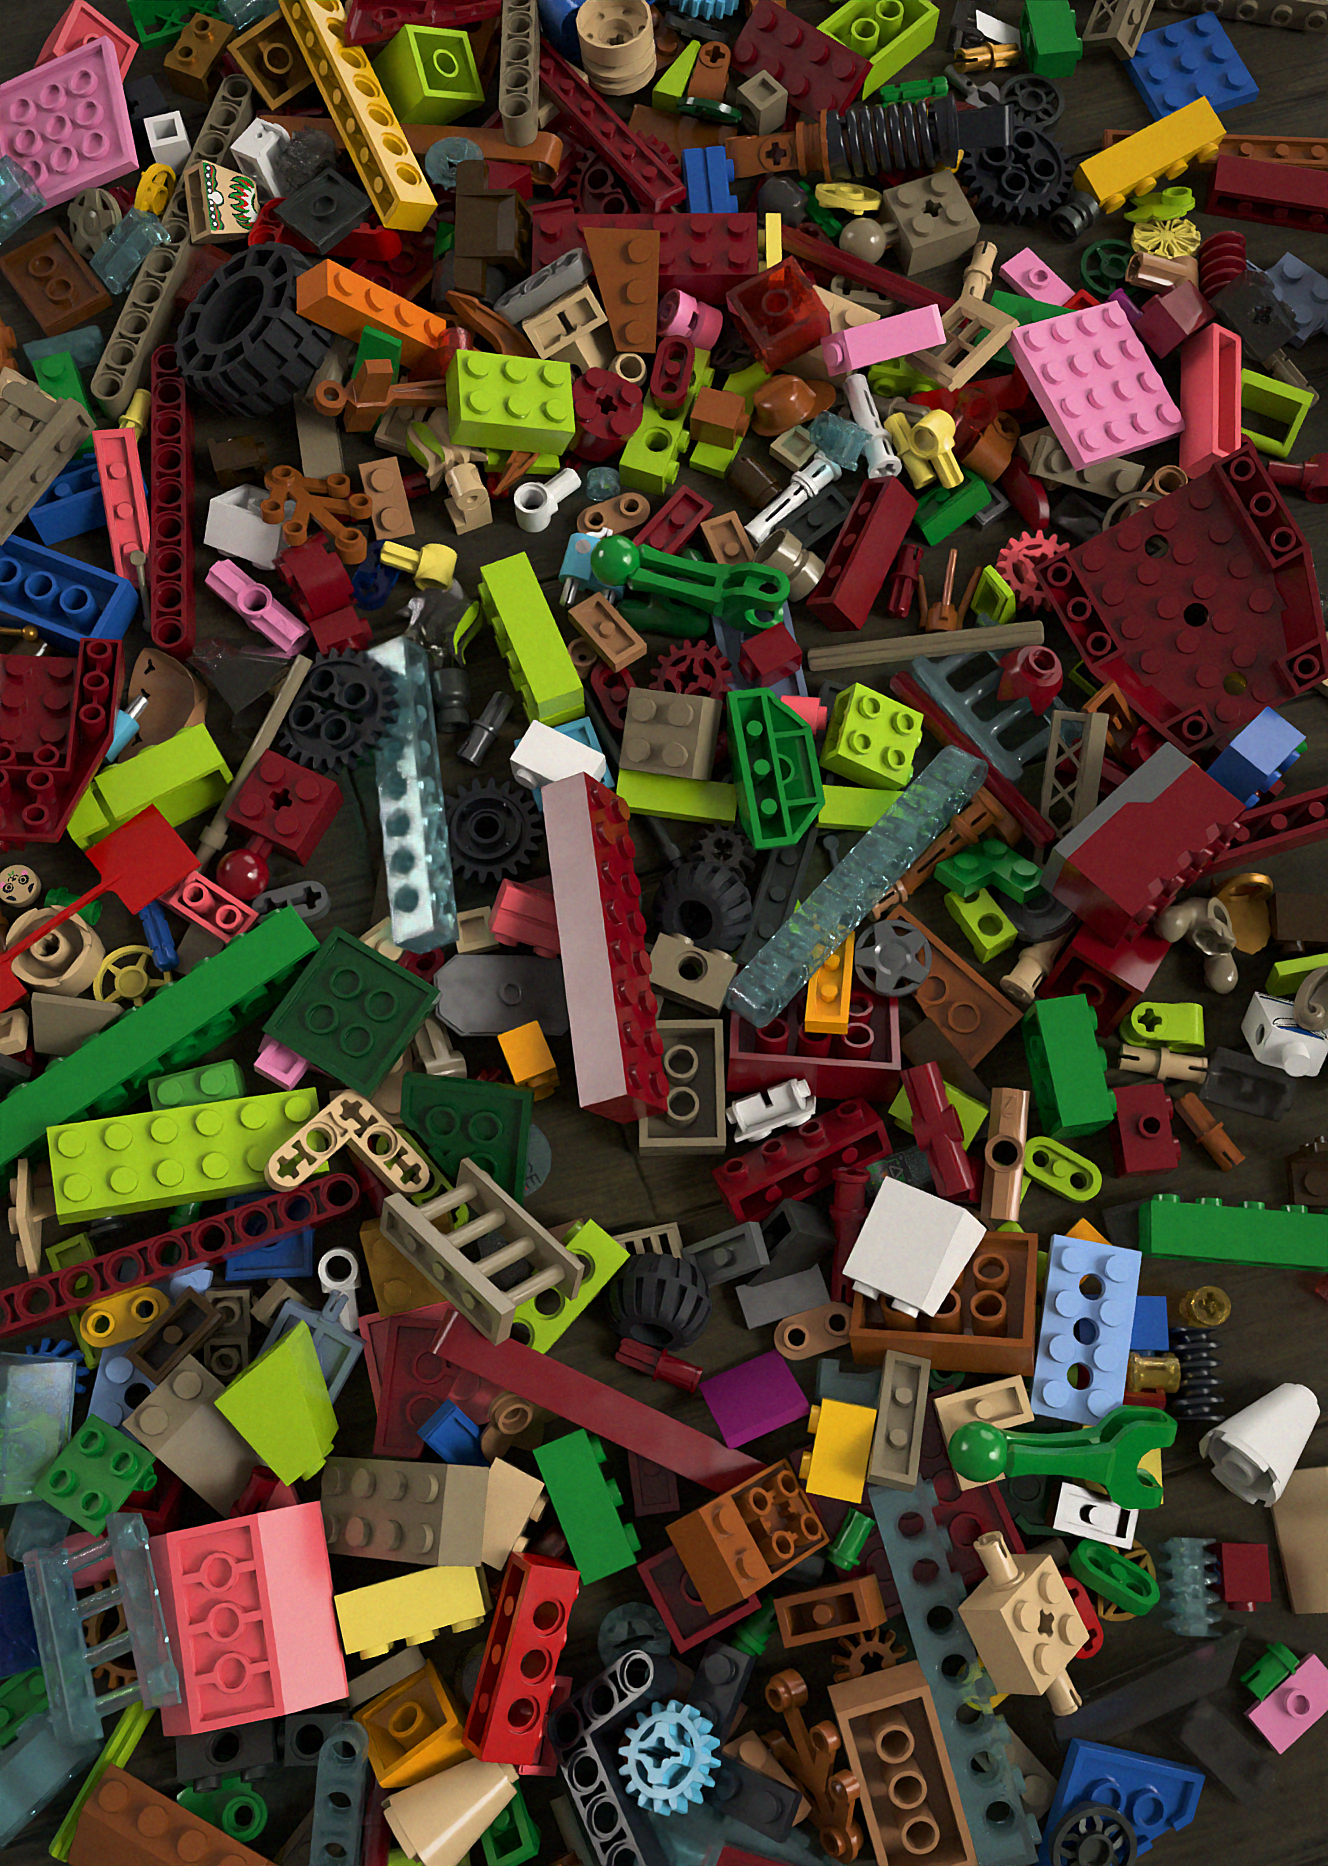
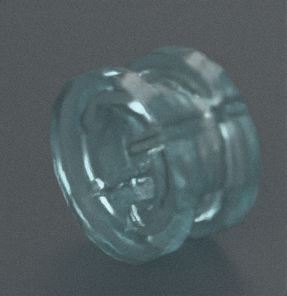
M598 467L588 471L586 474V482L588 484L586 491L590 499L601 502L620 495V486L618 485L620 474L617 470L609 467Z

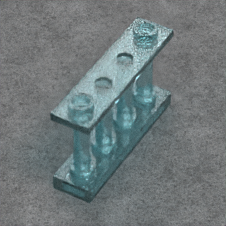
M983 612L978 615L974 628L1001 624L995 620L992 621ZM1016 647L988 650L987 652L997 662L1005 654L1016 649ZM983 651L949 655L938 664L930 663L924 654L912 661L908 670L909 675L1015 788L1024 774L1021 765L1048 746L1052 711L1076 712L1073 708L1067 707L1056 696L1051 705L1042 713L1050 725L1013 752L1006 751L996 740V735L1032 710L1029 698L1023 697L988 722L980 721L971 711L973 704L999 687L1005 670L1004 667H998L961 693L954 691L946 681V677ZM1061 720L1059 736L1070 746L1074 739L1081 738L1083 722Z
M110 1513L106 1515L105 1520L109 1536L68 1555L67 1548H35L22 1555L57 1748L89 1744L103 1738L100 1719L140 1700L143 1701L144 1710L173 1707L182 1703L179 1691V1674L173 1663L148 1546L149 1533L143 1522L142 1513ZM113 1556L118 1583L77 1601L73 1574ZM123 1603L128 1631L87 1649L82 1621ZM132 1651L138 1680L96 1698L91 1669Z

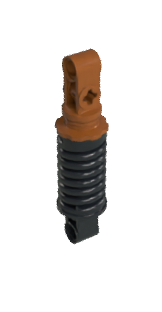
M947 93L946 96L933 97L930 100L928 114L927 104L924 99H918L915 102L914 112L912 103L906 100L901 104V114H899L897 103H889L887 105V116H885L883 105L876 104L873 107V118L870 117L869 107L861 106L858 120L856 112L852 107L847 108L844 116L841 117L836 109L828 110L826 108L821 109L819 123L807 125L805 121L797 122L795 131L725 138L726 159H733L734 178L798 169L801 177L809 176L810 172L822 171L826 183H833V181L841 179H851L854 173L857 177H864L867 171L872 176H878L881 169L886 174H892L895 166L899 172L903 173L908 170L909 164L912 170L919 171L923 166V161H925L929 169H935L938 161H942L945 167L955 169L958 153L961 149L995 148L1015 144L1014 103L994 104L978 109L957 111L953 93ZM775 142L779 143L780 149H786L787 152L783 155L780 162H777L776 156L769 155V150L775 146Z

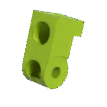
M985 888L965 898H962L954 891L944 895V902L949 913L961 926L962 931L974 946L973 951L982 964L1013 947L1018 931Z

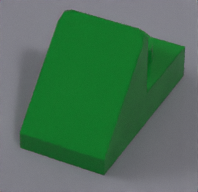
M518 1779L513 1782L517 1793L480 1836L488 1866H517L538 1854L542 1836L541 1830L528 1815Z

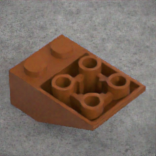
M786 1457L665 1527L709 1615L746 1599L830 1542Z

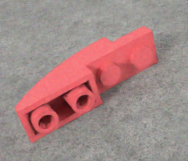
M195 870L157 898L158 903L226 945L236 935L243 932L249 933L261 917L259 913Z

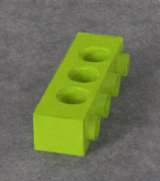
M695 347V364L686 401L680 407L663 409L657 406L651 399L649 386L643 402L642 422L635 434L628 440L619 463L621 485L663 497L667 483L674 484L679 470V462L676 461L679 452H686L690 442V430L688 428L695 402L701 387L711 388L715 369L710 368V351ZM674 358L671 361L680 362L681 360ZM668 390V391H665V392H663V393L672 394V393H674V392ZM670 417V418H674V419H673V420H665V419H663V418ZM659 448L662 449V451L654 452L651 451V449Z
M592 1219L585 1225L577 1221L561 1239L567 1245L565 1248L575 1255L585 1256L591 1265L589 1275L584 1280H581L577 1298L570 1301L553 1285L550 1288L554 1289L561 1299L560 1307L554 1314L545 1315L538 1310L536 1306L538 1295L516 1307L512 1324L516 1322L525 1324L530 1331V1341L527 1346L542 1354L549 1350L631 1256ZM535 1268L531 1274L534 1276L539 1271Z

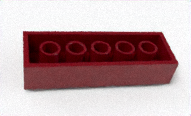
M757 213L533 214L531 276L575 248H582L591 260L582 227L660 230L658 304L663 296L673 288L694 297L696 302L702 301L705 304H756L758 284ZM593 268L592 272L585 279L590 283L600 303L604 305Z

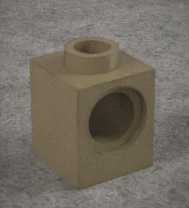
M765 69L737 88L736 109L743 114L741 125L751 135L756 136L770 134L785 123L788 91Z

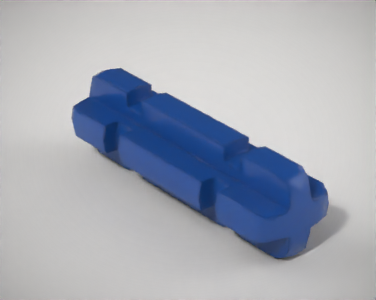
M155 899L138 913L140 919L144 920L142 925L149 948L153 950L152 957L155 966L161 972H168L171 969L177 968L180 960L177 951H174L175 944L168 922L164 920L165 913L163 907Z

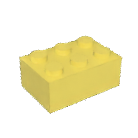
M482 1561L481 1567L433 1566L334 1596L346 1655L359 1651L361 1660L389 1652L390 1649L395 1648L394 1641L405 1638L407 1647L435 1639V1636L440 1635L439 1628L451 1625L453 1633L480 1626V1623L485 1622L483 1615H486L493 1609Z

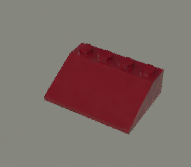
M737 967L736 976L731 986L726 1091L768 1094V1088L796 1078L797 1081L805 1079L811 1092L810 1096L815 1095L816 1098L852 1100L861 1095L865 1101L894 1102L901 1071L898 997L878 995L866 988L857 974H852L848 1034L805 1032L810 971L776 969L774 977L770 978ZM866 975L875 984L876 975Z

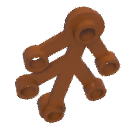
M287 465L276 466L265 474L264 483L265 487L269 490L270 497L260 504L263 522L267 524L283 522L285 519V502L293 500L296 503L291 520L286 521L282 526L283 541L286 544L299 546L307 540V525L311 517L335 540V552L342 563L358 564L366 559L367 540L362 532L355 528H345L329 513L351 515L356 519H367L372 515L373 501L370 496L355 494L349 498V501L340 499L347 497L350 493V479L347 475L334 473L329 475L327 480L303 477L298 470ZM308 492L326 493L333 498L314 496Z
M788 1668L771 1677L769 1684L765 1688V1695L770 1707L774 1711L783 1712L798 1753L787 1743L783 1734L777 1729H773L759 1738L776 1761L780 1760L796 1776H790L789 1778L798 1790L803 1793V1796L812 1807L807 1818L820 1830V1842L825 1852L830 1857L846 1864L857 1857L858 1850L863 1847L864 1843L862 1830L853 1817L855 1799L860 1796V1785L855 1775L848 1769H843L832 1776L836 1750L841 1746L840 1733L831 1721L825 1720L812 1727L808 1734L799 1708L807 1703V1687L801 1675L794 1669ZM802 1783L814 1794L817 1803L805 1792Z

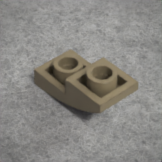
M253 1286L209 1287L205 1291V1297L229 1318L203 1346L204 1367L220 1382H231L236 1375L252 1363L253 1315L250 1313V1310L253 1308L251 1302Z

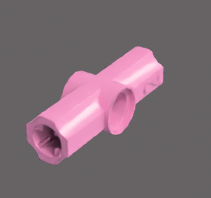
M229 559L218 561L209 569L208 576L204 580L206 586L242 616L250 629L260 632L289 658L300 654L308 646V642L313 636L312 631L274 599L266 586L256 583ZM258 605H265V607L259 611H252V609Z

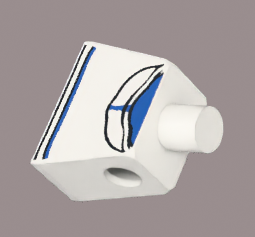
M1255 991L1241 1024V1029L1256 1060L1263 1064L1285 1069L1291 1076H1317L1328 1053V1028L1320 1032H1310L1301 1028L1294 1021L1292 1015L1293 1001Z

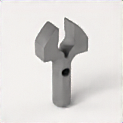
M953 64L948 65L944 69L943 76L967 97L963 110L987 106L984 102L988 103V105L999 104L998 87L991 81L984 86H977L963 73H957Z

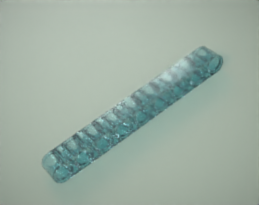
M954 745L946 746L737 975L725 992L724 1005L758 1028L767 1026L948 825L951 817L957 814L980 789L987 777V762Z

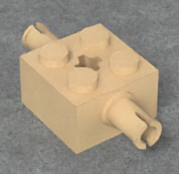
M992 1531L978 1538L979 1541L974 1542V1548L978 1552L989 1575L957 1610L997 1692L1039 1696L1045 1692L1055 1715L1066 1716L1075 1712L1078 1709L1077 1706H1081L1082 1700L1077 1694L1065 1668L1090 1636L1051 1555L1010 1554L1000 1531Z

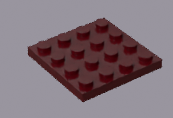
M952 1383L927 1394L917 1483L912 1493L866 1482L869 1459L860 1504L806 1492L807 1480L799 1479L806 1497L830 1539V1544H833L850 1507L876 1521L857 1557L860 1561L859 1566L854 1564L850 1572L834 1564L840 1581L876 1573L887 1619L987 1577L989 1574L974 1548V1542L979 1541L978 1538L988 1532L1000 1531L1010 1554H1027L996 1481L963 1491L958 1490L932 1402L934 1398L955 1393L956 1390ZM814 1442L788 1453L797 1477H799L803 1451L812 1452Z

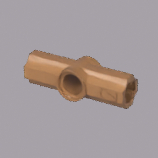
M992 1088L988 1140L985 1147L986 1160L980 1217L1019 1222L1023 1168L1026 1159L1025 1147L1030 1091L1012 1088ZM1001 1143H1011L1017 1148V1159L1009 1166L998 1165L994 1160L995 1148Z

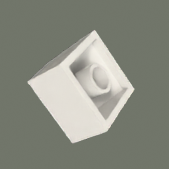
M247 483L210 500L204 544L217 548V551L224 556L241 557L252 561V565L256 568L274 570L271 560L278 557L277 552L291 546L283 541L282 526L286 521L291 520L296 503L293 500L285 502V519L283 522L267 524L261 519L260 504L262 501L269 499V491ZM311 517L309 518L307 528L312 520Z

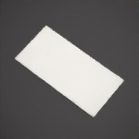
M976 10L978 33L1002 44L1017 43L1019 50H1021L1020 31Z

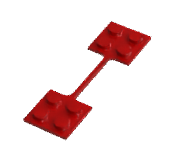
M153 803L85 852L86 856L101 874V883L6 953H0V1014L28 994L12 971V962L19 954L105 892L117 894L130 912L135 915L202 865Z

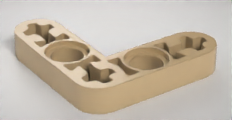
M345 1092L336 1097L281 1146L265 1164L264 1169L265 1180L270 1187L280 1192L292 1191L346 1143L394 1194L399 1192L404 1198L413 1197L419 1193L428 1183L430 1176L429 1168L425 1161L363 1096L354 1092ZM353 1106L357 1111L354 1119L350 1118L344 1121L340 1117L343 1108L348 1109ZM369 1121L371 1126L358 1137L355 1133ZM317 1130L324 1133L329 1140L328 1149L324 1152H315L310 1149L306 1141L309 1132ZM379 1134L385 1137L389 1143L388 1153L382 1156L372 1153L367 1144L369 1136ZM398 1152L402 1157L388 1169L384 1164L389 1162ZM299 1153L303 1160L292 1171L295 1179L289 1175L284 1178L279 1177L277 1171L280 1165L277 1161L285 1165ZM410 1168L413 1169L416 1173L413 1177L414 1182L410 1181L404 1184L400 1180L403 1171H407Z

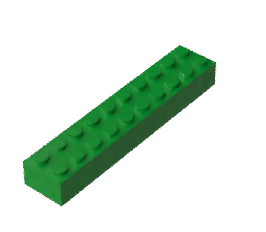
M291 904L284 909L277 908L268 913L262 919V924L251 932H243L236 935L227 943L226 949L213 958L205 957L193 965L190 970L191 973L178 982L172 981L163 985L156 991L155 997L141 1007L135 1006L128 1009L119 1017L117 1024L105 1032L99 1031L90 1035L83 1041L82 1048L69 1057L64 1056L52 1061L45 1068V1073L32 1082H24L8 1093V1098L0 1103V1199L10 1192V1179L18 1177V1159L28 1158L31 1175L37 1171L36 1166L44 1159L50 1160L46 1127L118 1117L150 1095L148 1080L184 1071L282 1002L321 947Z

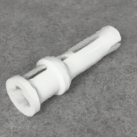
M853 374L845 379L846 383L842 385L860 432L861 438L858 445L860 453L866 456L869 464L867 470L869 479L890 475L896 477L901 472L902 464L900 459L894 456L891 447L893 443L892 436L881 425L866 377L863 374Z
M819 450L814 455V461L802 472L797 471L791 476V485L768 504L747 526L743 527L752 546L759 547L761 542L773 532L774 526L795 512L805 502L818 495L819 491L831 480L836 481L842 476L839 464L829 453Z

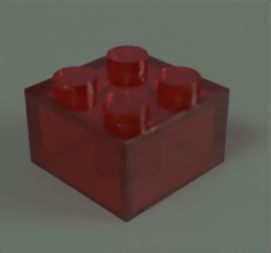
M793 255L725 293L730 318L766 375L821 345L820 338L832 334L830 313Z

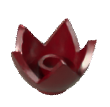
M1025 645L1011 650L995 663V665L1005 668L999 684L997 697L999 701L1028 697L1034 714L1038 717L1051 705L1058 692H1061L1063 684L1061 663L1056 654L1049 648L1039 645Z

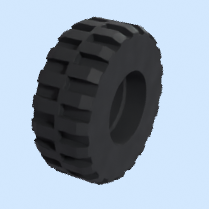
M269 241L265 245L259 243L251 245L248 250L239 251L233 255L231 260L224 265H220L213 272L214 275L199 288L197 296L192 303H189L185 311L184 320L178 327V340L174 346V353L177 358L175 361L180 376L188 386L227 416L255 418L257 414L266 415L280 404L284 405L292 399V395L299 389L302 390L308 384L309 378L316 369L319 370L325 360L324 356L333 345L335 340L334 331L297 314L296 278L314 266L296 248L291 245Z

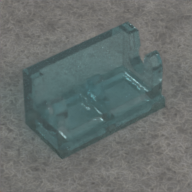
M131 208L89 263L113 294L119 295L122 290L129 294L132 285L128 279L155 245L158 246L162 241L167 246L172 239L159 222L156 214Z

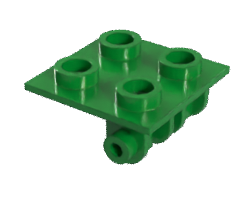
M92 1413L32 1492L98 1538L133 1490L147 1492L154 1487L157 1482V1476L154 1474V1468L151 1465L157 1457Z

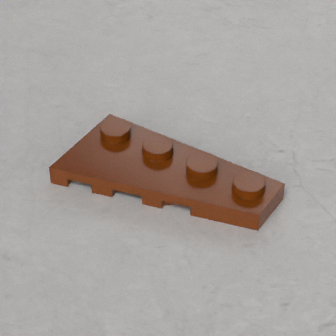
M899 904L885 920H901L918 928L929 942L932 953L931 968L926 980L918 989L910 994L925 1016L933 1019L974 1069L1024 1014ZM892 928L897 936H904L909 933L902 929ZM921 948L915 958L924 967L925 955L923 948ZM901 979L905 986H908L912 983L905 979Z

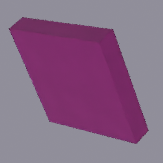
M777 1349L698 1384L702 1397L729 1450L811 1413L806 1397Z

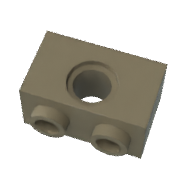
M660 933L650 954L652 972L649 974L651 991L717 1019L736 976L738 964L731 962L732 957L723 951L711 948L707 952L694 947V942L681 934L671 933L668 936ZM692 964L701 970L702 975L696 980H686L681 977L679 970L685 965Z

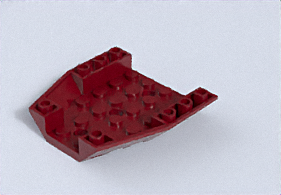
M1251 443L1213 463L1208 472L1073 550L1069 551L1066 548L1032 568L1034 575L1089 672L1104 685L1109 680L1115 681L1129 707L1185 756L1222 737V734L1225 735L1255 719L1267 706L1273 709L1328 678V640L1311 547ZM1159 537L1165 540L1168 551L1163 557L1152 558L1146 553L1145 543L1150 538ZM1191 605L1201 606L1207 614L1206 622L1198 627L1190 626L1184 619L1185 609ZM1236 673L1245 679L1246 687L1242 694L1234 696L1224 690L1223 681L1228 674Z

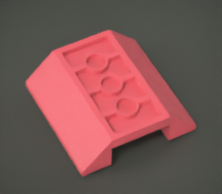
M320 1501L256 1513L140 1540L164 1736L193 1735L278 1717L349 1696Z

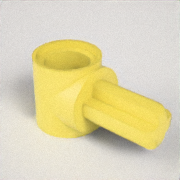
M932 410L910 429L907 435V444L914 455L923 458V460H931L943 487L950 489L959 485L964 480L963 474L951 451V448L955 445L952 438L955 434V423L947 412Z
M389 541L383 544L380 552V562L382 564L412 573V580L415 581V585L426 593L445 595L449 592L457 560V554L453 549L441 544H427L419 552Z

